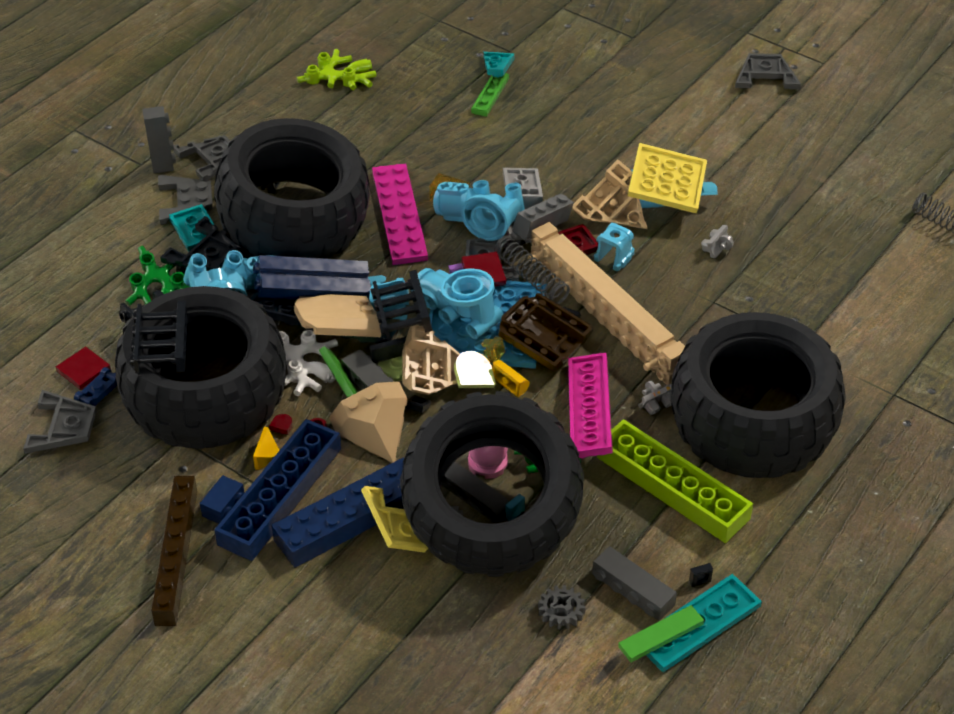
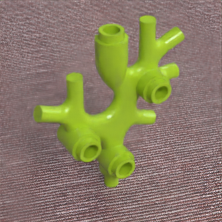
M334 49L331 58L327 52H321L317 57L318 67L316 65H309L306 73L303 76L297 77L298 83L306 82L315 85L320 80H328V88H333L336 80H343L344 86L355 90L357 88L356 82L363 83L368 88L372 87L373 83L368 78H373L377 75L375 70L369 71L372 69L371 60L367 59L355 61L344 70H335L334 66L338 64L352 62V56L339 57L340 51Z

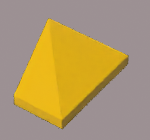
M268 427L263 428L253 455L255 470L266 467L280 451Z

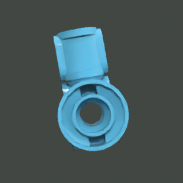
M486 180L474 182L473 188H469L466 183H440L437 186L433 199L434 211L437 215L443 216L448 221L464 222L467 229L473 235L487 241H495L502 238L508 231L511 223L515 222L517 213L525 210L519 183L507 184L505 186L506 196L503 198L498 194H490L489 183Z
M232 250L227 253L222 268L206 271V257L196 253L189 260L183 281L190 287H220L247 296L246 289H255L256 274L253 273V264L257 262L259 256L247 259L243 258L240 252Z
M425 268L418 273L426 306L432 310L439 308V317L445 324L452 323L460 316L471 317L472 321L466 325V332L471 338L477 339L500 322L503 311L494 305V280L487 272L479 269H462L448 274L440 269L435 272L430 268Z

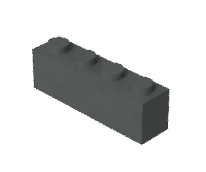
M163 106L142 109L153 174L174 171L173 164L176 163L175 153H171V150H174L173 140H169V137H172L171 127L166 125V123H170L168 113H164Z
M558 194L518 212L512 231L527 240L532 237V230L548 222L553 226H557L569 219L574 202L568 199L567 196Z
M361 349L341 359L342 367L351 382L360 391L375 383L394 382Z
M609 546L593 561L592 574L595 578L606 583L614 592L623 595L630 603L643 609L647 615L660 621L675 606L676 591Z

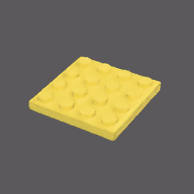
M639 143L627 196L697 214L707 160Z

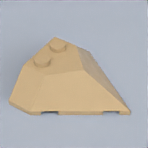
M618 159L606 171L605 177L586 196L582 195L572 207V210L585 220L647 229L640 200L627 196L632 172Z
M419 325L409 328L403 347L402 384L412 392L430 395L457 384L454 364L460 353L445 340L442 342L434 335V331L425 333L424 326Z
M400 382L375 383L342 400L329 419L334 430L340 433V437L351 441L353 444L378 457L384 458L389 463H393L397 459L396 452L400 443L404 422V409L408 398Z

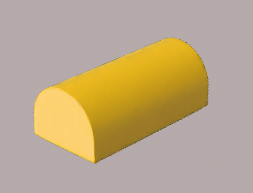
M502 360L493 362L492 370L495 381L517 397H520L527 391L530 382Z

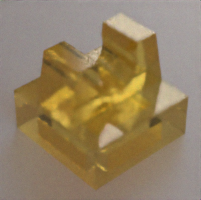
M495 336L494 339H484L481 343L482 347H486L483 354L488 357L490 363L499 360L505 353L502 337Z

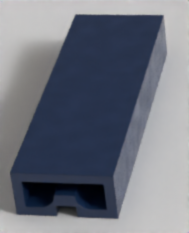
M259 255L257 262L253 264V273L256 274L254 286L255 290H258V297L298 299L300 296L315 297L331 294L367 296L369 299L371 284L370 280H368V261Z

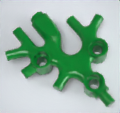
M144 246L138 247L139 258L145 274L136 272L129 277L131 288L134 292L125 302L129 306L138 299H142L145 305L151 302L147 293V287L154 282L162 284L161 292L164 294L190 286L186 285L183 281L184 273L175 272L171 276L169 275V272L175 265L166 264L163 267L158 266L154 255L146 251Z

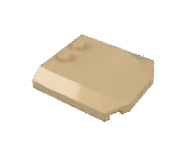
M331 294L315 297L300 296L295 303L294 312L302 327L306 329L313 328L315 335L381 337L376 311L367 296Z

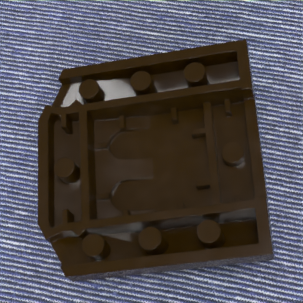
M537 293L535 297H522L502 315L498 336L551 371L556 372L586 342L594 327L541 293Z

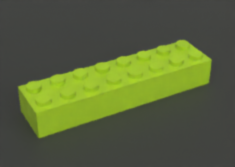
M624 419L611 429L613 453L597 455L598 459L725 544L751 519L752 502Z

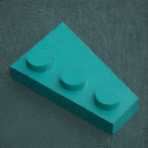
M483 51L487 75H492L493 77L504 76L515 60V53Z

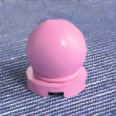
M486 446L469 451V470L474 475L477 473L485 476V479L496 478L502 475L504 469L508 466V448Z

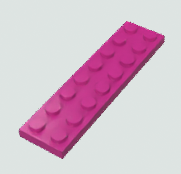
M406 163L372 167L392 265L428 261V253Z
M599 353L568 358L570 437L577 447L579 458L613 453L607 354Z

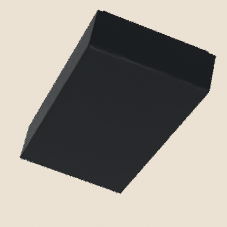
M406 336L371 345L370 357L372 361L377 363L402 356Z

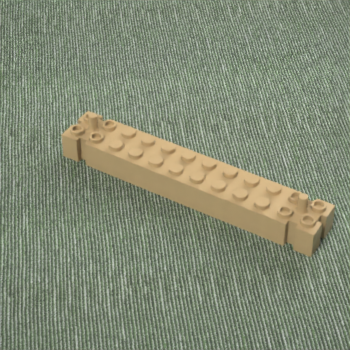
M550 222L533 229L531 239V254L533 258H537V262L540 261L542 265L551 270V273H554L556 277H559L561 281L569 285V293L576 301L582 304L588 313L592 314L601 325H604L613 336L621 341L623 346L627 347L636 358H639L644 363L643 368L645 371L651 370L656 372L659 380L663 381L666 385L671 384L674 369L685 345L680 341L676 342L672 333L563 234L559 235L558 229Z

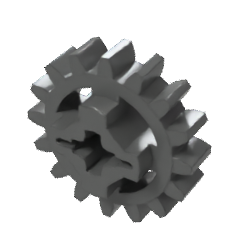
M556 585L554 591L548 588L546 594H541V600L538 602L539 616H543V622L549 621V627L555 624L559 630L561 626L569 629V624L577 626V620H583L585 599H581L580 592L575 594L573 587L570 590H566V585H563L562 589H559Z

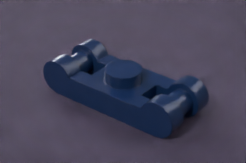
M107 367L102 368L100 374L82 391L75 393L74 400L96 406L117 386L116 372L112 373L111 369Z

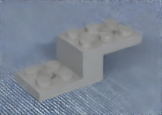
M503 168L504 186L510 183H519L521 185L525 209L543 201L538 168ZM512 222L507 235L511 236L515 241L525 240L512 231L514 222Z

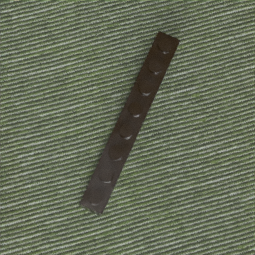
M174 476L151 609L155 626H177L198 492L195 476Z

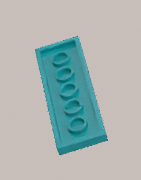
M731 574L672 613L674 614L692 605L704 619V625L654 650L646 656L664 673L760 608L762 601L735 575Z

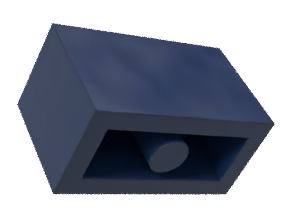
M222 475L200 502L202 517L219 524L245 493L244 485Z

